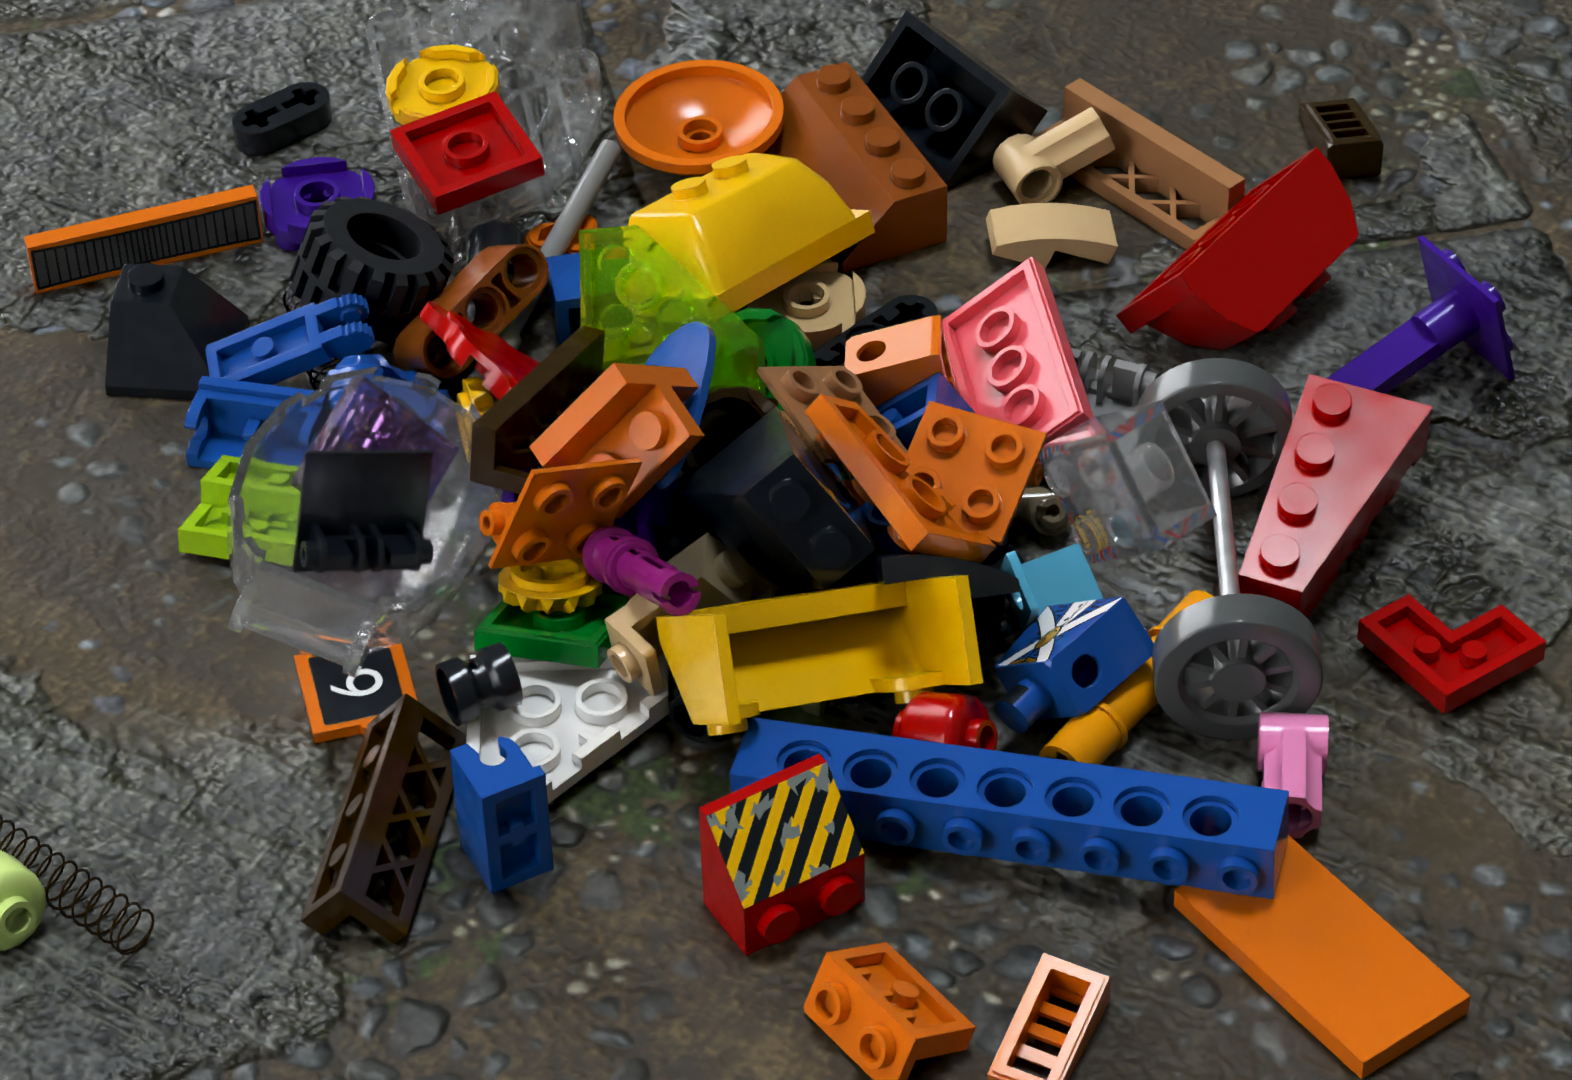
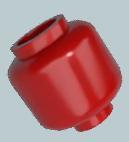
M923 692L913 697L897 715L892 733L893 737L996 750L998 741L996 726L990 719L988 711L982 702L975 696L955 693Z

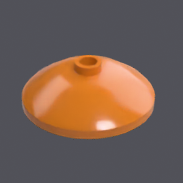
M721 60L684 61L657 68L631 83L616 102L613 114L614 130L620 146L638 162L654 170L671 175L700 177L712 172L711 165L720 159L737 155L742 156L746 153H764L773 145L782 131L784 125V105L782 96L774 83L752 68Z

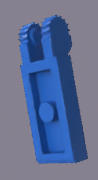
M348 293L347 295L342 294L340 298L334 297L317 305L313 302L208 344L205 350L209 377L273 385L331 362V358L343 359V357L364 354L365 351L370 350L371 346H374L373 342H375L372 327L368 326V323H362L365 322L369 314L367 300L362 295H357V293Z

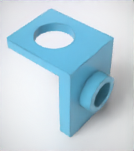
M1078 543L1023 564L1020 563L1015 550L1006 553L1000 570L1019 579L1020 592L1006 594V597L1022 633L1049 605L1103 599L1081 546Z

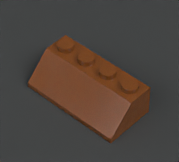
M846 61L839 64L826 65L819 70L796 76L781 93L784 105V125L782 131L773 145L762 154L796 158L827 180L849 209L870 210L875 233L831 257L832 261L838 263V269L841 273L947 241L946 183L851 65Z

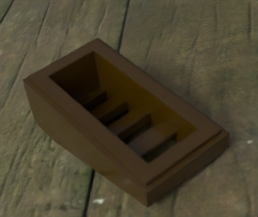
M1354 98L1299 103L1298 113L1312 149L1315 147L1320 149L1332 164L1339 179L1381 175L1383 141L1378 130Z

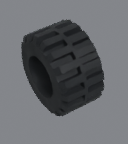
M346 196L337 197L334 202L325 201L321 203L318 210H314L290 273L291 290L294 296L301 299L299 304L302 307L313 302L317 305L334 297L340 298L342 294L357 293V295H362L363 298H366L369 307L368 318L362 323H368V326L372 327L375 342L381 341L386 344H395L400 332L421 312L428 301H432L446 287L453 269V252L448 249L449 244L446 239L435 232V227L427 221L421 220L416 214L407 209L399 208L392 203L382 200H372L368 197L357 196L356 199Z

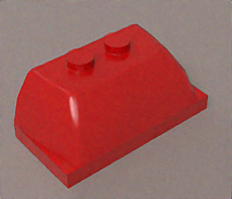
M1315 147L1252 188L1116 315L1130 334L1147 325L1183 344L1218 351L1228 349L1250 338L1265 327L1269 332L1278 328L1298 310L1292 302L1299 295L1303 299L1309 297L1330 280L1331 275L1326 269L1356 241L1359 235L1351 200L1332 164L1320 149Z

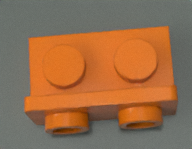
M887 942L826 952L803 1007L804 1012L873 1080H907L916 1060L966 1050L976 1029L972 1022Z

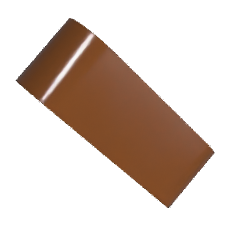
M532 245L488 246L480 251L431 302L438 304L448 312L451 310L471 323L467 309L472 299L476 313L471 324L485 332L499 335L543 290L549 275L548 262L544 254ZM510 260L514 266V277L511 283L507 275V267ZM420 313L396 338L394 357L399 369L404 371L416 370L423 378L447 379L456 377L475 360L471 355L463 368H461L447 351L444 341L419 318ZM431 340H433L436 346V356L432 364L428 358L427 351Z

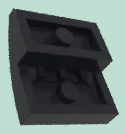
M920 554L870 555L865 558L867 580L872 583L885 585L939 576L968 575L971 599L1020 592L1018 578L977 562Z

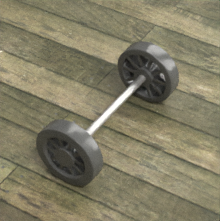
M1228 358L1195 360L1176 366L1160 375L1146 388L1137 403L1134 415V430L1139 462L1151 479L1173 493L1196 499H1211L1220 596L1207 598L1186 607L1174 615L1160 630L1152 650L1153 681L1156 698L1163 711L1173 721L1192 732L1212 738L1248 739L1258 737L1260 711L1305 714L1320 694L1323 684V665L1317 632L1312 623L1300 611L1283 601L1256 594H1240L1230 498L1251 492L1273 478L1293 421L1289 397L1277 379L1258 366ZM1212 395V397L1200 399V397ZM1225 395L1234 396V398L1228 401L1225 399Z

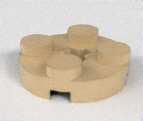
M827 259L747 304V308L772 309L798 324L811 341L812 349L817 350L866 317V289L862 279L853 272L852 280L847 275L838 272L837 262ZM810 301L812 305H800V302Z

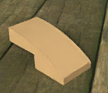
M1027 203L991 209L986 217L992 255L1019 262H1024L1028 258L1033 257L1044 268L1049 264L1055 251L1109 264L1118 248L1110 210L1068 203Z

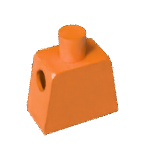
M941 315L929 316L852 336L846 341L844 366L859 378L863 386L862 390L875 407L937 372H940L957 391Z

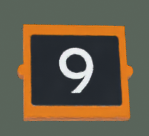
M400 635L353 644L351 641H344L340 644V647L294 655L295 667L314 743L359 734L364 736L368 723L407 693L417 700Z

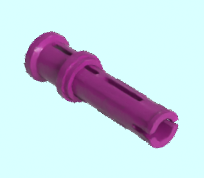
M616 525L603 526L595 530L587 538L582 550V562L586 571L595 580L607 584L615 592L626 596L638 594L648 601L659 605L667 613L674 616L686 615L692 612L698 605L701 592L692 589L699 586L698 581L692 575L679 571L676 567L661 560L656 549L648 541L633 536L628 530Z

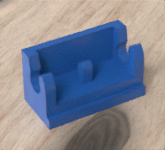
M208 376L201 377L198 383L199 389L187 411L184 428L195 430L186 451L188 466L211 469L222 455L304 467L305 451H320L326 437L319 391Z
M504 736L498 737V749L500 756L504 757L505 760L498 765L490 766L482 763L479 753L468 744L450 750L460 846L491 894L554 869L546 774L540 765L533 768L519 746L513 740Z

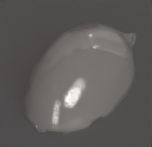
M377 366L328 375L321 380L319 389L310 395L304 396L298 392L282 401L246 442L228 500L227 548L233 582L240 593L229 621V630L242 634L246 628L285 643L301 655L317 656L344 666L342 673L356 678L368 655L399 645L435 623L463 588L486 551L491 536H485L481 532L479 516L483 510H488L492 503L501 501L503 490L470 481L472 424L481 415L473 403L469 410L438 392L441 381L430 374L417 372L414 382L375 376L378 369ZM432 450L434 452L423 539H431L433 544V560L430 565H421L419 571H409V569L382 570L381 572L363 570L361 573H354L353 571H325V573L318 574L314 571H293L305 451Z

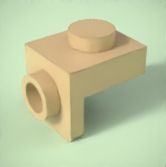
M636 594L625 606L604 619L611 643V648L607 650V656L613 668L623 680L628 683L636 680L654 696L665 688L657 658L663 654L659 643L656 616L669 613L659 605Z

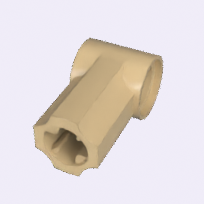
M1090 107L1037 138L1029 134H1017L1007 138L996 149L993 157V166L1019 204L1049 203L1061 191L1064 178L1115 150V147L1100 117Z

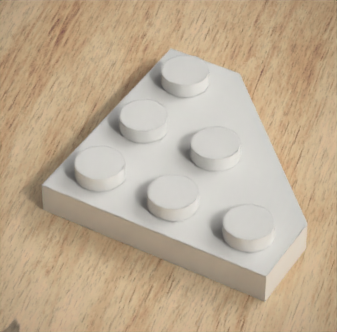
M663 653L657 657L665 688L654 696L636 680L631 683L623 680L613 668L609 658L599 668L512 657L522 687V704L504 711H499L493 707L489 709L483 707L479 719L467 723L466 744L479 753L482 763L494 766L501 764L505 760L499 753L498 737L504 736L513 740L524 753L532 767L540 765L546 774L549 804L669 714V665ZM470 655V659L476 657V655Z

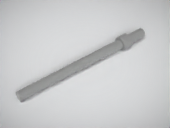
M603 140L600 143L540 249L545 257L565 254L621 154V148L616 142ZM547 284L530 304L498 335L516 350H518L521 344L519 334ZM475 363L467 378L478 376L484 381L485 377L478 372Z

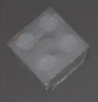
M1162 400L1092 417L1044 445L1039 458L1044 466L1045 480L1050 489L1059 497L1071 521L1073 537L1087 554L1091 564L1160 551L1217 516Z

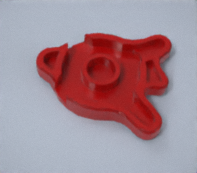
M428 301L420 312L419 318L444 341L447 351L461 368H463L471 355L478 361L475 367L485 377L482 385L498 400L540 364L531 357L514 349L498 335L477 328L459 314L451 310L448 312L434 302Z

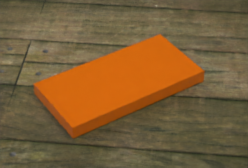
M1289 835L1274 899L1235 895L1181 885L1174 890L1173 906L1361 1080L1469 1012L1471 996Z

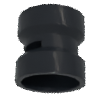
M501 642L479 649L476 657L469 659L468 663L455 657L435 664V677L443 705L456 726L478 720L483 707L485 709L493 707L499 711H504L522 704L523 694L517 669L510 653Z

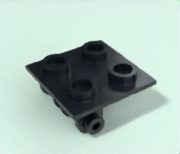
M432 450L305 451L293 571H314L316 574L325 573V571H353L354 573H361L363 570H371L372 572L398 569L419 571L421 565H430L433 560V544L431 539H423L434 452Z

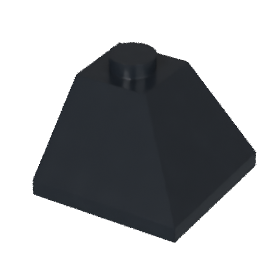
M124 263L110 303L105 377L106 395L193 400L199 389L198 383L201 377H209L205 348L208 344L248 329L250 325L248 315L183 266Z

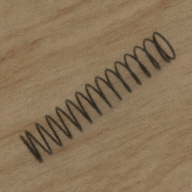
M0 814V832L3 823H10L13 827V830L0 843V850L6 839L11 835L10 840L2 851L9 847L16 831H22L25 834V839L16 846L11 854L14 856L18 848L23 844L20 852L15 856L16 859L25 849L27 840L35 839L37 841L38 847L24 861L23 865L26 866L32 854L36 852L31 862L26 866L27 868L33 864L41 847H47L50 850V855L42 861L35 875L37 878H40L47 870L52 856H61L63 863L54 870L47 886L44 888L46 890V902L52 909L59 910L65 918L73 919L77 926L85 927L91 935H97L103 943L111 944L121 955L132 954L143 947L154 927V914L150 909H141V905L138 902L129 903L126 894L120 893L116 895V889L112 885L103 887V880L100 877L90 878V872L87 869L81 868L78 870L77 863L73 860L65 862V856L62 852L53 853L52 847L49 844L40 845V840L37 836L28 837L27 831L24 828L15 829V823L12 820L3 821V817ZM48 860V863L46 864L45 868L39 874V871L41 870L42 866ZM72 863L75 866V872L67 878L60 894L55 898L49 899V888L59 879L64 866ZM61 868V870H60V872L58 873L57 877L52 881V879H53V877L55 876V874L57 873V871ZM86 872L88 880L80 886L73 902L68 906L62 907L61 897L71 888L76 880L77 873ZM73 877V879H72V881L70 882L69 886L65 889L66 885L68 884V882L70 881V879ZM98 880L101 888L91 897L86 910L81 914L74 915V905L83 897L90 881ZM86 885V887L84 888L83 892H82L81 895L78 897L79 893L81 892V890L83 889V887ZM106 888H111L113 897L105 904L99 918L87 924V913L96 905L102 891ZM97 896V898L95 899L94 903L90 906V904L92 903V901L94 900V898ZM124 897L126 905L118 912L112 926L106 931L100 932V921L109 913L115 898ZM59 898V907H55L53 904L50 903V901H54ZM137 905L139 910L126 919L118 932L117 940L113 941V929L122 921L128 907ZM72 906L71 915H67L63 910ZM142 912H148L151 915L152 922L146 935L133 947L125 950L120 949L119 941L126 938L135 929ZM138 914L132 928L120 938L125 925L132 917ZM84 915V924L79 923L75 918ZM97 923V932H93L88 926ZM110 931V941L105 940L101 935Z

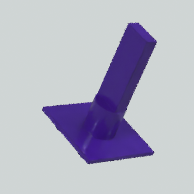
M1421 235L1418 237V243L1432 303L1327 377V379L1387 394L1464 340L1511 381L1515 378L1510 353L1514 346L1505 329L1502 314L1506 310L1504 300L1489 282L1483 281L1479 283L1468 274L1460 259L1451 250L1444 249L1441 251Z

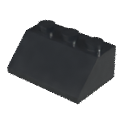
M907 10L861 77L941 179L952 188L994 169L993 157L999 145L1007 138L1017 134L1032 135L1048 112L947 34Z

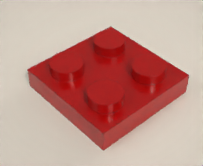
M496 91L390 130L393 149L437 215L463 207L474 201L545 175L543 157Z

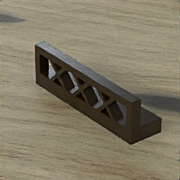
M582 325L472 424L470 481L520 495L529 475L528 472L520 471L521 469L549 468L542 467L529 446L606 371L603 370L604 330Z
M407 693L367 725L300 920L322 936L349 915L393 944L407 935L453 790L450 750L466 744L467 737L465 733ZM419 731L444 748L440 761L428 762L418 740ZM415 779L426 804L424 810L412 811L402 788L403 781ZM399 828L410 853L409 859L396 861L385 836L387 830ZM383 879L394 904L391 912L366 896L371 880Z

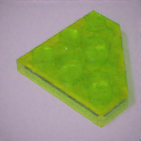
M638 225L579 230L581 326L584 325L605 331L603 370H607L613 363L644 365L654 350L670 334L685 324L699 321L714 331L717 343L714 369L709 388L718 385L744 386L759 391L766 397L765 383L756 372L759 367H765L764 340L653 237Z

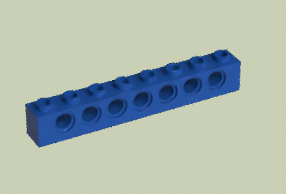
M755 717L750 718L748 730L745 731L729 773L732 793L820 753L828 763L859 840L949 852L964 856L970 855L1012 861L1027 865L1088 872L1096 875L1137 879L1165 885H1186L1235 895L1274 899L1288 842L1289 791Z

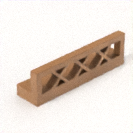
M1081 78L1064 87L1063 119L1034 135L1037 138L1092 107L1109 133L1115 150L1069 176L1186 250L1244 197V177ZM1094 166L1119 167L1128 174H1103L1095 169ZM1135 192H1159L1169 200H1145L1135 194ZM1176 218H1200L1207 223L1193 230Z

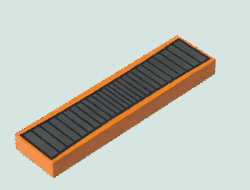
M253 184L23 236L36 294L120 275L124 263L165 265L264 242L258 196Z

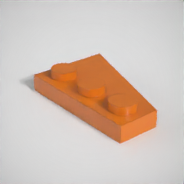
M820 394L804 411L819 431L816 435L818 443L829 455L845 464L854 476V479L851 481L854 490L863 500L881 511L890 523L887 527L888 534L903 550L910 554L923 553L981 564L997 547L981 530L975 534L966 533L948 515L956 504L940 488L933 489L924 480L917 476L909 475L905 471L911 464L909 456L856 402Z

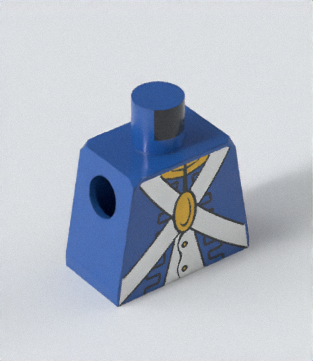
M1124 596L1047 606L995 664V674L1008 692L996 704V710L1000 719L1010 729L1024 733L1037 720L1079 717L1087 713L1152 657L1154 642Z

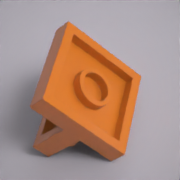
M613 363L529 447L542 467H558L640 457L642 464L616 518H621L705 436L683 404L699 387L686 368Z

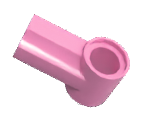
M1260 711L1257 772H1263L1261 787L1289 791L1288 835L1291 838H1302L1308 831L1321 828L1322 775L1325 776L1327 768L1329 717L1322 714Z

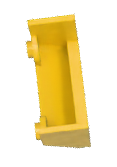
M968 575L939 576L885 585L868 582L696 609L682 616H674L672 614L656 616L659 643L693 724L707 725L708 736L748 730L747 718L760 715V712L870 693L894 692L896 704L909 703L913 697L920 693L934 692V686L975 685L983 683Z

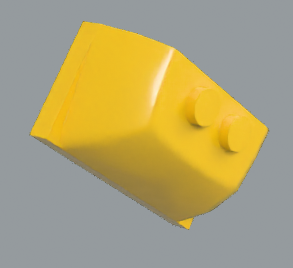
M746 153L742 156L737 155L720 159L711 165L712 172L702 177L687 178L674 183L671 186L672 193L634 212L629 217L623 256L626 295L632 316L715 323L875 233L870 210L849 209L827 180L796 158L773 154Z

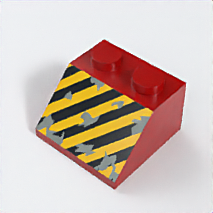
M820 753L699 807L703 903L745 956L771 944L781 943L790 938L794 933L828 917L841 915L854 905L865 901V853L828 763Z

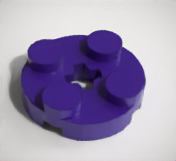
M313 157L292 162L281 168L282 178L276 180L271 186L268 178L262 184L259 193L263 223L267 230L275 235L277 245L288 251L299 250L314 210H318L321 203L325 201L334 202L335 198L344 196L356 199L357 196L368 197L376 200L375 186L370 174L361 168L360 176L356 172L347 170L345 160L333 157ZM315 200H324L323 202H318V203H313V202H312V201H315Z

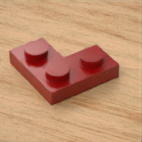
M1410 594L1360 619L1357 639L1443 714L1450 712L1543 661L1547 642L1503 604L1452 631Z

